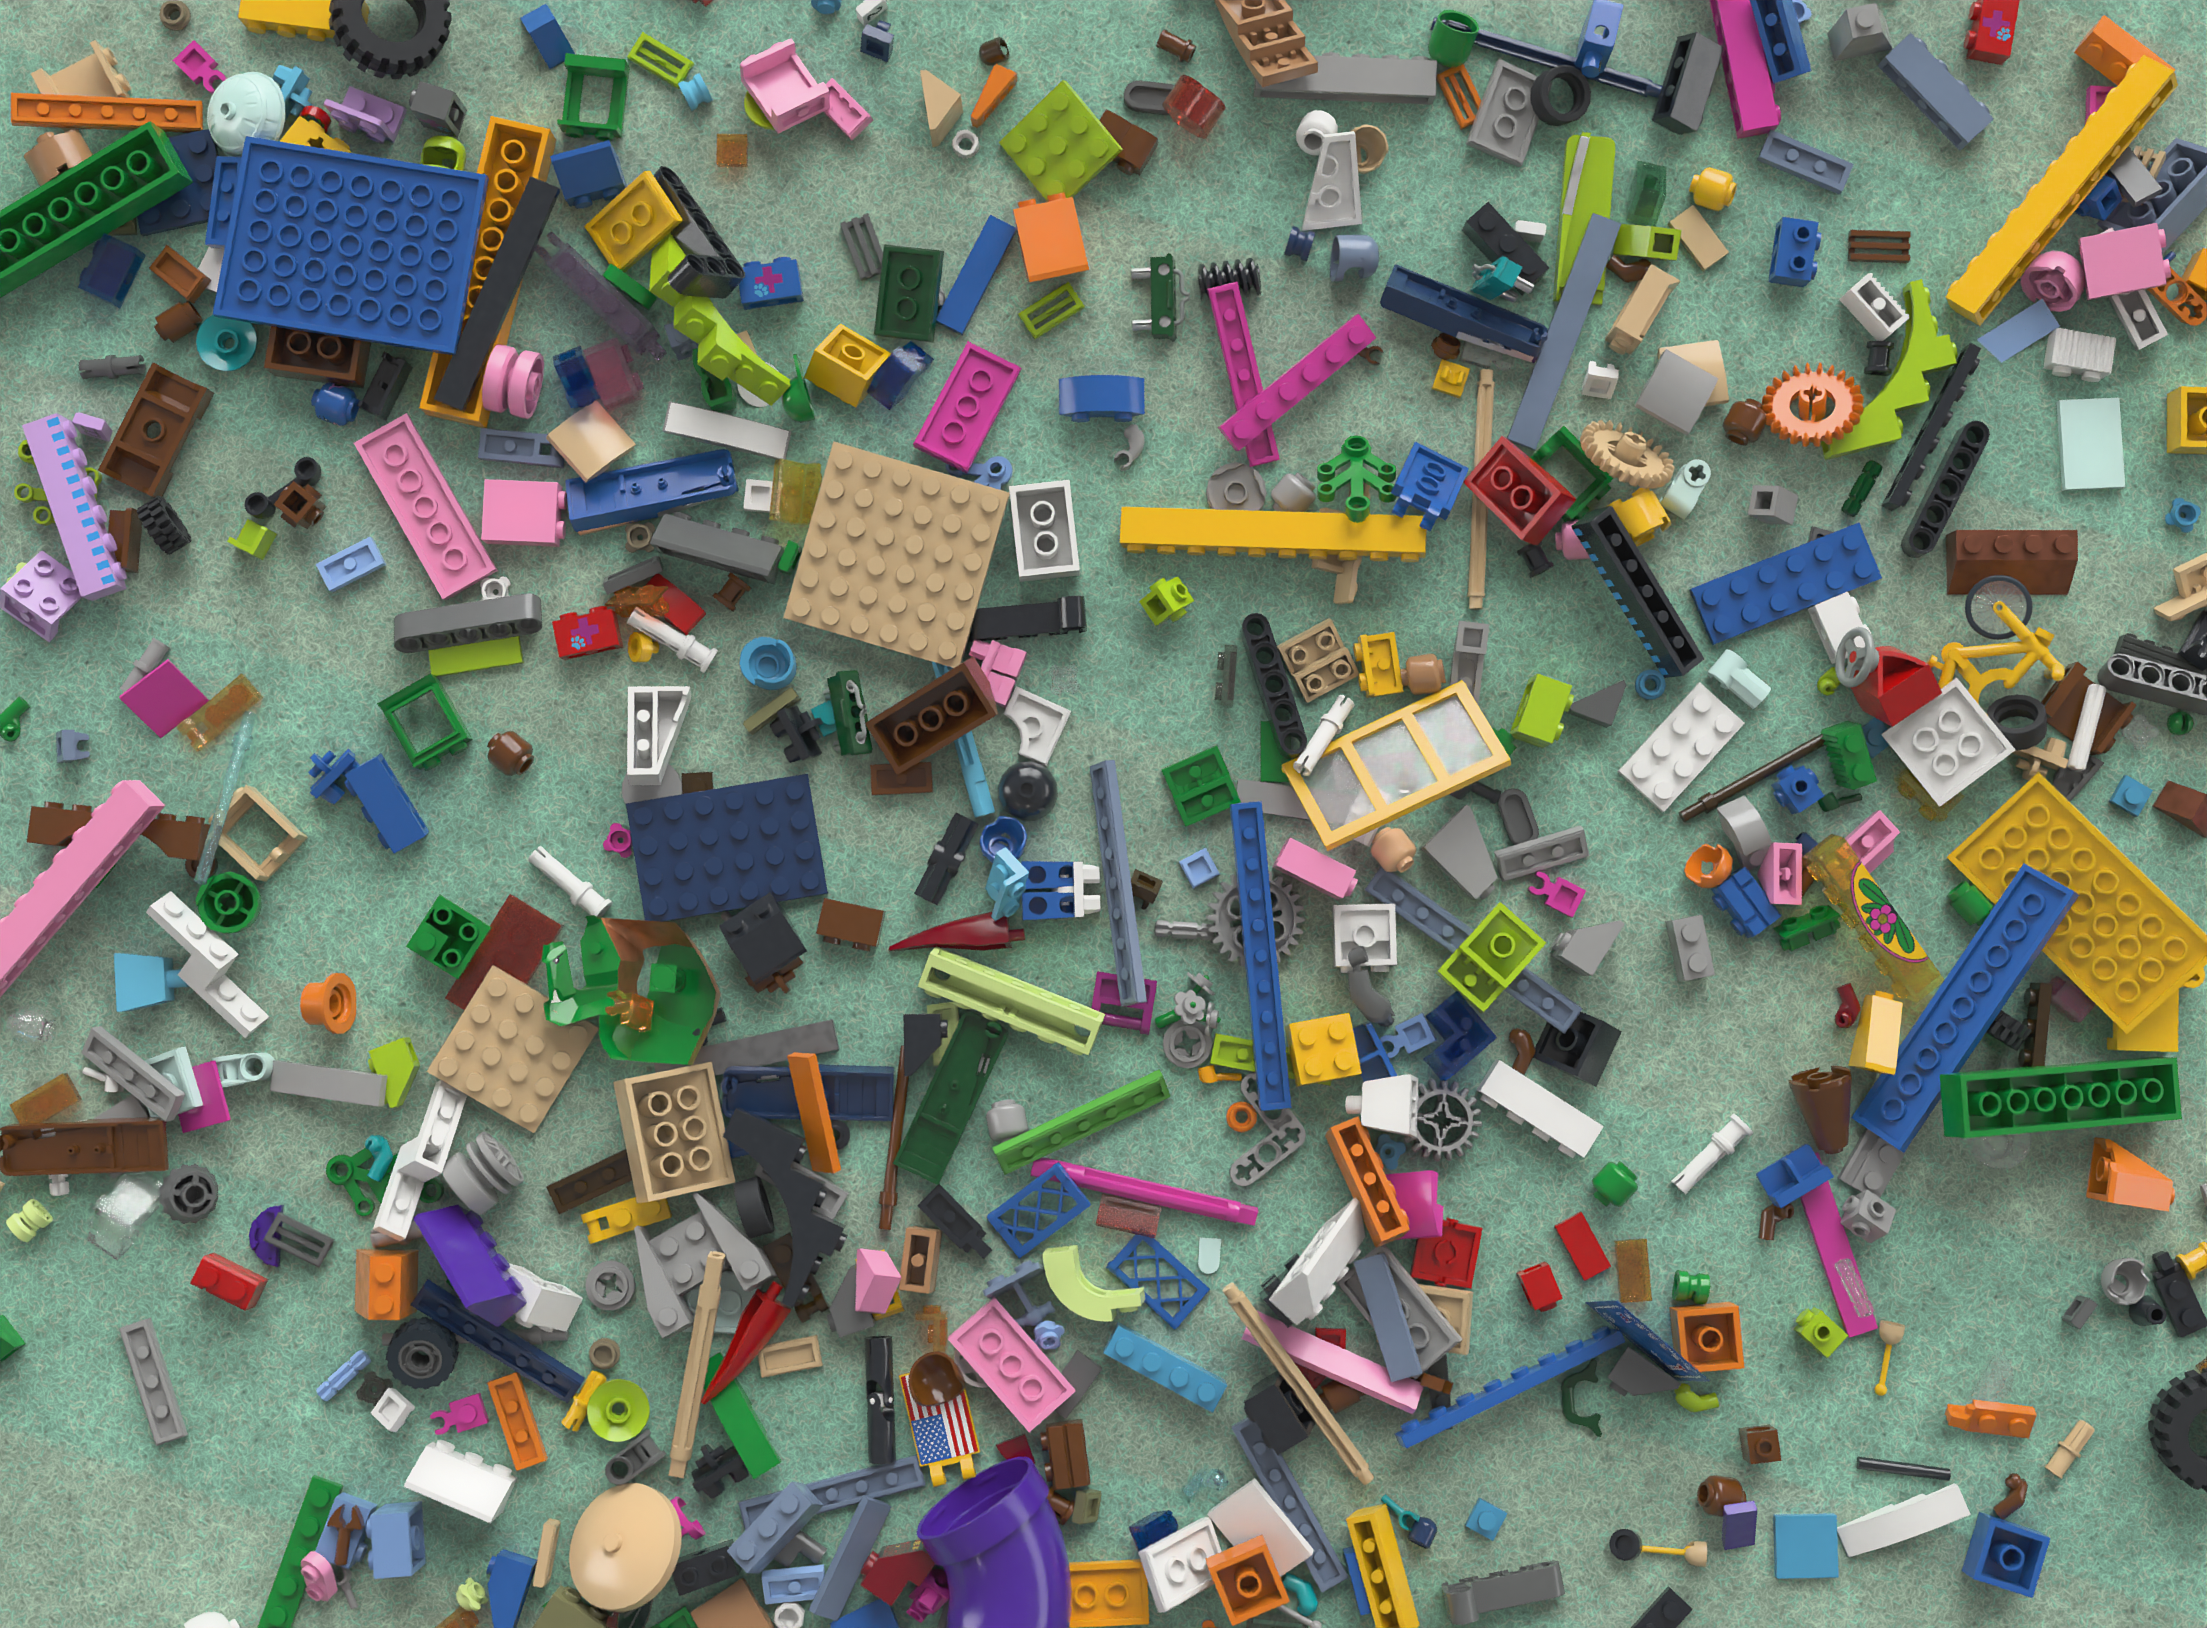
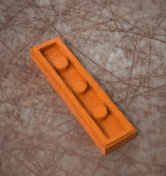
M794 1052L788 1055L787 1059L812 1171L834 1174L841 1170L817 1057L816 1054Z

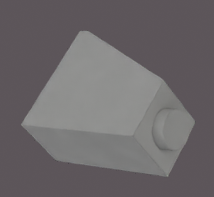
M1876 3L1846 9L1828 32L1834 61L1893 49L1887 21Z
M1464 805L1421 849L1472 900L1478 897L1483 900L1495 889L1492 883L1498 877L1472 809L1468 805Z

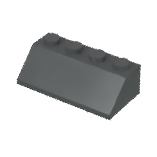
M676 511L673 516L664 514L651 538L650 544L659 553L774 585L779 572L777 567L784 553V548L778 545L779 540L768 536H762L761 540L751 538L748 531L739 528H732V532L720 529L721 524L710 520H703L702 524L691 521L692 516Z

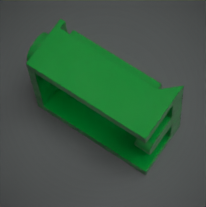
M1563 426L1530 458L1539 466H1542L1563 446L1595 478L1561 517L1567 522L1573 518L1580 520L1590 510L1587 504L1594 497L1599 501L1610 491L1611 487L1608 484L1614 478L1609 476L1608 472L1601 471L1599 469L1600 466L1594 465L1591 462V459L1582 450L1580 441Z
M431 673L377 703L414 768H424L425 771L433 769L441 764V757L448 753L454 756L468 748L466 743L473 740L439 678ZM432 691L455 732L417 753L395 711Z

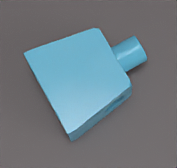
M114 953L117 1012L134 1011L175 1001L174 988L189 987L178 976L181 969L173 970V958Z

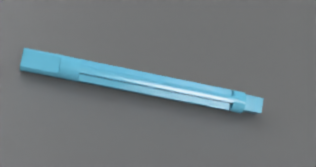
M932 662L936 679L953 669L952 667ZM970 731L956 739L954 743L974 817L977 818L993 814L995 810L973 734Z

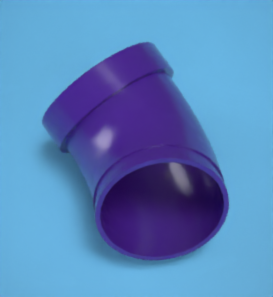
M1015 1457L1002 1461L977 1473L976 1477L967 1479L940 1499L926 1513L917 1527L916 1534L933 1562L937 1565H943L947 1576L949 1608L946 1628H1069L1072 1585L1064 1537L1055 1512L1047 1499L1048 1486L1029 1457Z

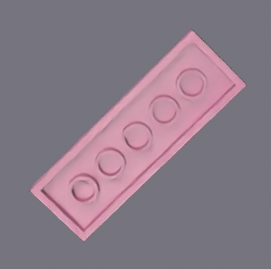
M407 413L354 442L356 449L443 600H448L498 571Z

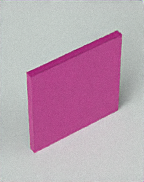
M169 659L119 696V699L160 738L209 702L207 697Z
M215 1060L192 1067L203 1105L178 1114L183 1133L231 1120Z

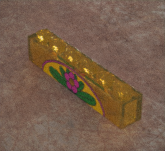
M1830 834L1803 856L1809 864L1806 868L1815 880H1820L1826 889L1823 891L1825 896L1832 904H1837L1843 913L1840 915L1842 920L1851 929L1854 928L1860 936L1857 938L1858 942L1867 952H1872L1876 958L1875 966L1884 976H1889L1893 982L1891 988L1900 999L1906 998L1918 1003L1944 982L1940 972L1844 837Z

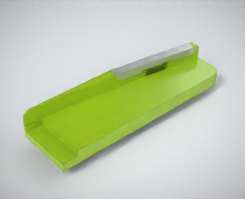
M1582 132L1581 135H1572L1565 143L1553 301L1559 302L1591 215L1595 213L1610 219L1616 145L1611 138L1591 136L1589 132ZM1606 266L1591 305H1602Z

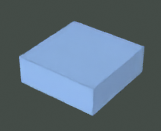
M1206 848L1179 861L1193 889L1220 875Z

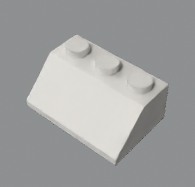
M438 1440L437 1443L431 1442L428 1444L407 1478L404 1487L488 1523L496 1519L503 1512L517 1480V1477L511 1475L512 1470L500 1464H494V1467L482 1463L483 1457L472 1452H466L465 1455L454 1451L455 1446L447 1441Z

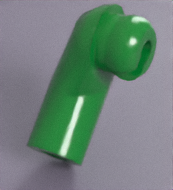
M21 696L0 714V736L9 742L17 740L20 736V716L31 707Z

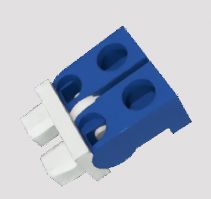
M1021 861V864L1029 872L1025 890L1051 889V892L1022 893V921L1084 917V914H1091L1101 910L1100 895H1084L1083 884L1100 883L1099 867L1083 865V862Z

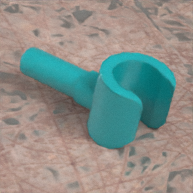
M1386 1494L1381 1498V1501L1399 1517V1525L1405 1530L1412 1531L1407 1525V1518L1412 1516L1414 1520L1419 1522L1420 1516L1414 1512L1405 1511L1402 1507L1400 1508Z

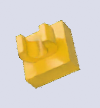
M1441 359L1431 389L1460 398L1470 368Z

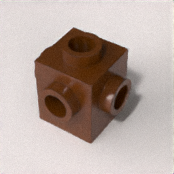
M294 481L280 493L279 499L274 503L283 512L280 516L283 520L294 528L299 524L306 529L310 526H315L324 515L323 510L327 507L319 500L322 495L312 486L307 484L305 487H302Z

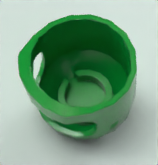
M1454 10L1442 11L1437 17L1428 43L1430 57L1437 61L1438 64L1446 67H1459L1463 65L1471 54L1479 32L1476 20L1462 12ZM1442 20L1459 22L1468 26L1472 32H1462L1450 28Z

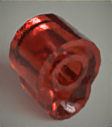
M1187 75L1179 77L1162 104L1176 124L1202 139L1208 137L1226 109L1219 97L1206 89L1197 80Z

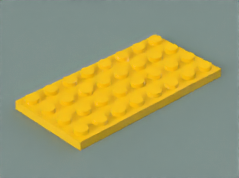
M2039 772L1947 856L1995 905L2024 863L2076 892L2079 895L2052 934L2042 952L2126 1034L2207 964V934Z

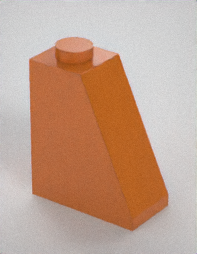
M2095 1137L2086 1198L2169 1212V1207L2173 1204L2175 1198V1190L2172 1187L2173 1181L2114 1141Z

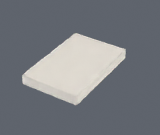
M1255 1478L1217 1504L1207 1514L1233 1546L1263 1534L1280 1577L1309 1558L1314 1552V1549Z
M1210 1517L1201 1518L1138 1552L1158 1613L1166 1612L1214 1585L1206 1558L1222 1551Z

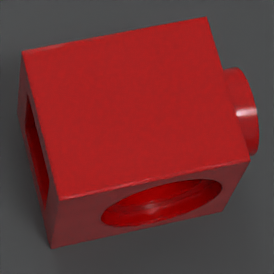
M1545 1261L1516 1273L1527 1301L1533 1310L1539 1309L1540 1312L1551 1310L1557 1306L1556 1301L1563 1299L1550 1265Z

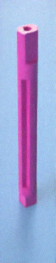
M1046 1157L1034 1161L1030 1176L1038 1178L1059 1162L1077 1187L1229 1222H1240L1253 1226L1256 1223L1258 1207L1241 1204L1238 1201ZM1055 1175L1049 1179L1050 1181L1061 1183Z

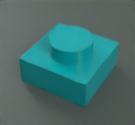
M831 700L810 709L815 719L821 718L823 721L819 728L824 737L837 731Z

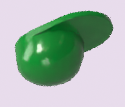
M793 354L797 376L790 380V387L781 396L784 411L789 418L795 422L803 423L815 420V413L797 354Z

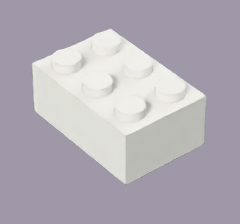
M1070 480L1009 486L1020 582L1080 575Z

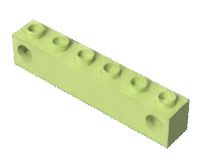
M937 946L929 954L918 987L925 989L924 992L929 996L935 998L945 997L952 1000L953 1004L959 1008L975 1009L989 1020H1002L1009 1023V1026L1016 1031L1032 1032L1037 1034L1040 1040L1050 1044L1055 1042L1066 1046L1069 1052L1077 1055H1083V1053L1089 1055L1106 1015ZM934 968L950 974V977L946 980L937 978ZM1075 1025L1090 1030V1035H1079L1076 1032Z

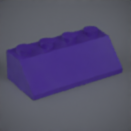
M457 1204L420 1213L413 1217L467 1310L499 1327L527 1304L521 1294L524 1290L523 1286L514 1276L509 1274L508 1269L510 1265L500 1253L497 1254L494 1249L497 1243L487 1231L482 1229L481 1225L484 1222L479 1214L472 1210L468 1211Z

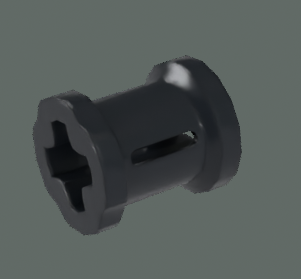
M1880 340L1867 342L1866 348L1869 349L1868 366L1864 368V373L1879 376H1889L1892 374L1889 363L1894 343Z
M1542 541L1537 546L1530 543L1517 551L1518 556L1523 557L1530 570L1528 574L1530 578H1534L1554 567L1553 562L1548 561L1541 548Z

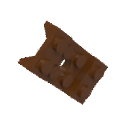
M152 362L98 471L153 498L157 496L162 498L173 476L170 470L196 419H202L214 393L206 387L195 384ZM153 423H159L161 425L160 435L156 438H149L147 434L148 427Z

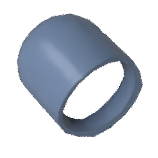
M1336 235L1334 237L1330 264L1331 282L1343 281L1345 271L1352 267L1361 268L1358 270L1360 279L1368 278L1376 272L1379 264V249L1372 237L1368 235Z

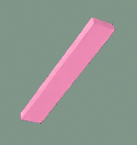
M1257 1311L1293 1362L1410 1414H1414L1424 1386L1420 1385V1382L1409 1377L1391 1382L1386 1367L1293 1326L1287 1328L1282 1321ZM1246 1327L1241 1339L1259 1346Z

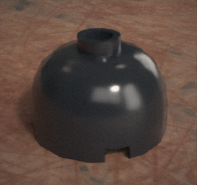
M1033 761L1018 762L1010 766L1003 773L998 784V799L1003 810L1012 818L1023 822L1036 821L1046 816L1053 809L1058 797L1057 782L1052 772L1044 765Z

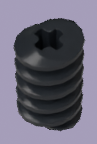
M1247 258L1245 267H1243L1239 259H1236L1233 269L1228 261H1223L1221 270H1219L1215 262H1212L1209 272L1204 264H1199L1197 273L1201 301L1203 294L1208 296L1207 289L1233 282H1238L1239 289L1243 290L1246 297H1249L1251 288L1255 289L1258 296L1261 295L1260 270L1258 263L1255 266L1252 258Z

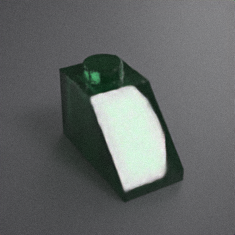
M1637 160L1627 203L1626 220L1631 221L1635 225L1656 227L1666 198V167Z

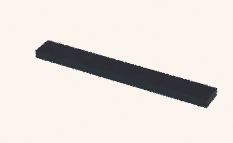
M530 176L459 339L456 354L452 355L434 397L436 401L465 412L560 193L558 187Z

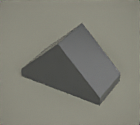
M1620 681L1572 703L1570 710L1566 713L1605 728L1612 726L1626 688L1625 681Z

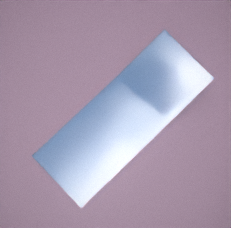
M2041 299L1977 340L2002 363L2060 327L2044 300Z

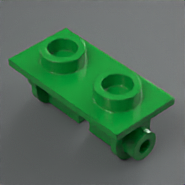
M1819 905L1810 909L1808 914L1784 919L1781 925L1773 929L1783 938L1779 940L1783 951L1788 949L1794 951L1810 944L1808 937L1810 932H1812L1815 941L1835 934L1836 930L1841 928L1838 920L1841 916L1831 906Z

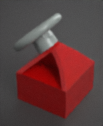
M1855 627L1842 638L1835 658L1837 678L1842 685L1851 688L1859 706L1869 715L1893 727L1942 694L1928 663L1893 646L1875 648L1874 639L1866 628ZM1861 636L1865 647H1856L1853 639ZM1846 651H1847V653H1848V665H1847L1846 672H1845L1844 662H1845V655H1846Z

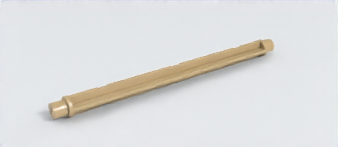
M1491 369L1480 370V377L1477 382L1474 468L1491 449L1495 387L1493 370ZM1474 493L1472 499L1467 597H1469V609L1481 610L1483 598H1485L1488 507Z
M1234 1283L1225 1286L1222 1291L1229 1299V1305L1249 1329L1253 1338L1288 1386L1294 1391L1298 1400L1330 1444L1336 1449L1338 1455L1353 1476L1358 1477L1363 1485L1370 1483L1374 1476L1368 1469V1463L1361 1456L1270 1328L1261 1319L1259 1313L1244 1292L1239 1291Z

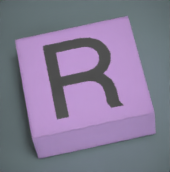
M79 412L75 413L72 423L80 433L110 441L113 431L105 420Z

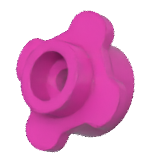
M620 823L612 824L607 840L603 842L604 849L609 852L615 851L623 858L631 856L632 839L630 830L622 828ZM622 837L624 839L623 843H619L618 839Z

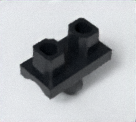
M797 705L788 709L783 708L776 712L778 717L770 724V728L777 738L789 735L792 744L784 748V754L788 762L803 761L822 754L816 742L821 738L816 729L823 724L821 718L812 720L808 712L801 713Z
M705 1444L701 1447L703 1457L695 1461L698 1468L691 1472L694 1483H692L697 1493L703 1490L711 1499H714L725 1490L721 1478L727 1474L732 1477L735 1483L741 1482L749 1476V1471L734 1445L725 1450L723 1445L713 1450L710 1445Z

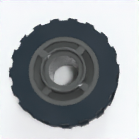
M428 1317L412 1318L409 1322L402 1323L399 1329H396L387 1348V1367L393 1373L392 1376L401 1381V1384L405 1386H411L413 1389L423 1388V1390L433 1386L437 1387L441 1382H445L449 1378L457 1361L459 1343L456 1341V1335L435 1320L428 1319ZM418 1351L425 1352L427 1355H422Z

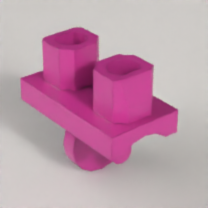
M942 1569L930 1571L921 1586L916 1585L908 1596L913 1602L906 1613L918 1622L922 1623L928 1614H934L949 1600L947 1576Z

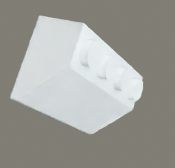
M1356 1198L1352 1199L1322 1225L1269 1299L1296 1325L1305 1318L1312 1320L1323 1308L1320 1304L1321 1300L1325 1301L1334 1292L1336 1287L1333 1283L1341 1280L1349 1270L1346 1264L1352 1263L1362 1250L1358 1247L1365 1238L1360 1201Z

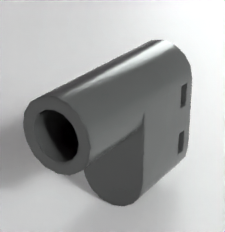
M800 1530L774 1560L789 1568L800 1552L818 1564L827 1548Z

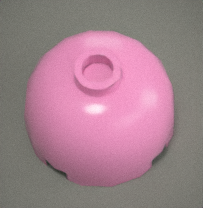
M2049 251L2038 255L2032 261L2021 277L2020 283L2023 292L2033 303H2035L2036 298L2039 300L2043 299L2050 311L2062 312L2070 310L2081 297L2086 284L2085 270L2072 255L2062 251Z

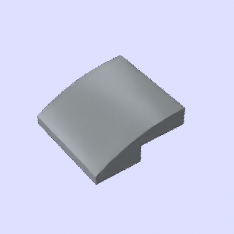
M1666 349L1661 354L1651 377L1645 383L1635 407L1687 436L1705 407L1718 378Z

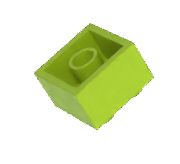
M1538 673L1530 678L1523 693L1510 734L1515 739L1540 748L1553 744L1554 740L1558 741L1564 724L1560 723L1561 717L1564 712L1570 710L1574 695L1570 694L1572 685Z

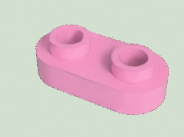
M311 1551L301 1561V1573L307 1586L306 1592L315 1601H328L338 1590L333 1568L322 1555Z

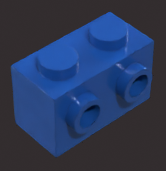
M1788 217L1780 219L1775 229L1768 282L1804 288L1811 280H1814L1817 272V262L1814 261L1815 250L1819 249L1821 243V233L1817 232L1819 222Z

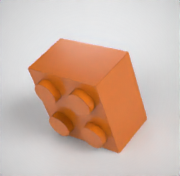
M1732 1302L1669 1307L1673 1349L1699 1372L1745 1368L1738 1305Z
M1263 1534L1206 1558L1209 1572L1232 1626L1290 1602Z

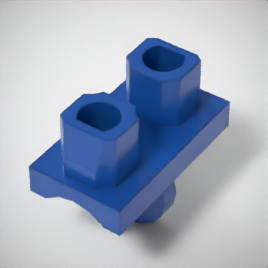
M349 748L332 766L329 763L336 755L330 750L323 757L316 753L310 757L316 765L308 773L316 778L322 771L325 772L310 787V793L316 799L321 796L324 800L334 805L345 793L334 781L341 774L345 776L347 772L360 765L355 760V754Z

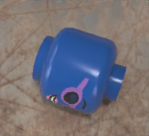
M328 382L321 389L317 388L311 399V405L315 406L316 416L320 420L338 426H344L349 421L353 422L359 411L357 406L359 399L356 398L354 390L336 383Z

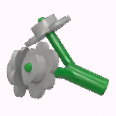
M1188 972L1187 975L1197 985L1193 990H1188L1186 993H1177L1174 996L1176 1004L1174 1010L1156 1017L1155 1023L1158 1028L1162 1029L1181 1019L1187 1025H1191L1195 1021L1206 1022L1205 1034L1210 1036L1212 1029H1217L1221 1021L1219 1011L1214 1010L1215 1004L1209 1002L1207 1015H1204L1202 1010L1206 1006L1205 1000L1196 995L1203 988L1214 996L1215 993L1210 989L1213 983L1209 981V976L1207 975L1203 976L1201 973H1198L1195 977Z

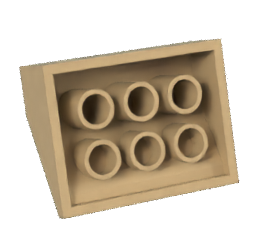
M712 1062L613 1082L637 1203L655 1201L735 1183L727 1139L722 1137L725 1132V1126Z

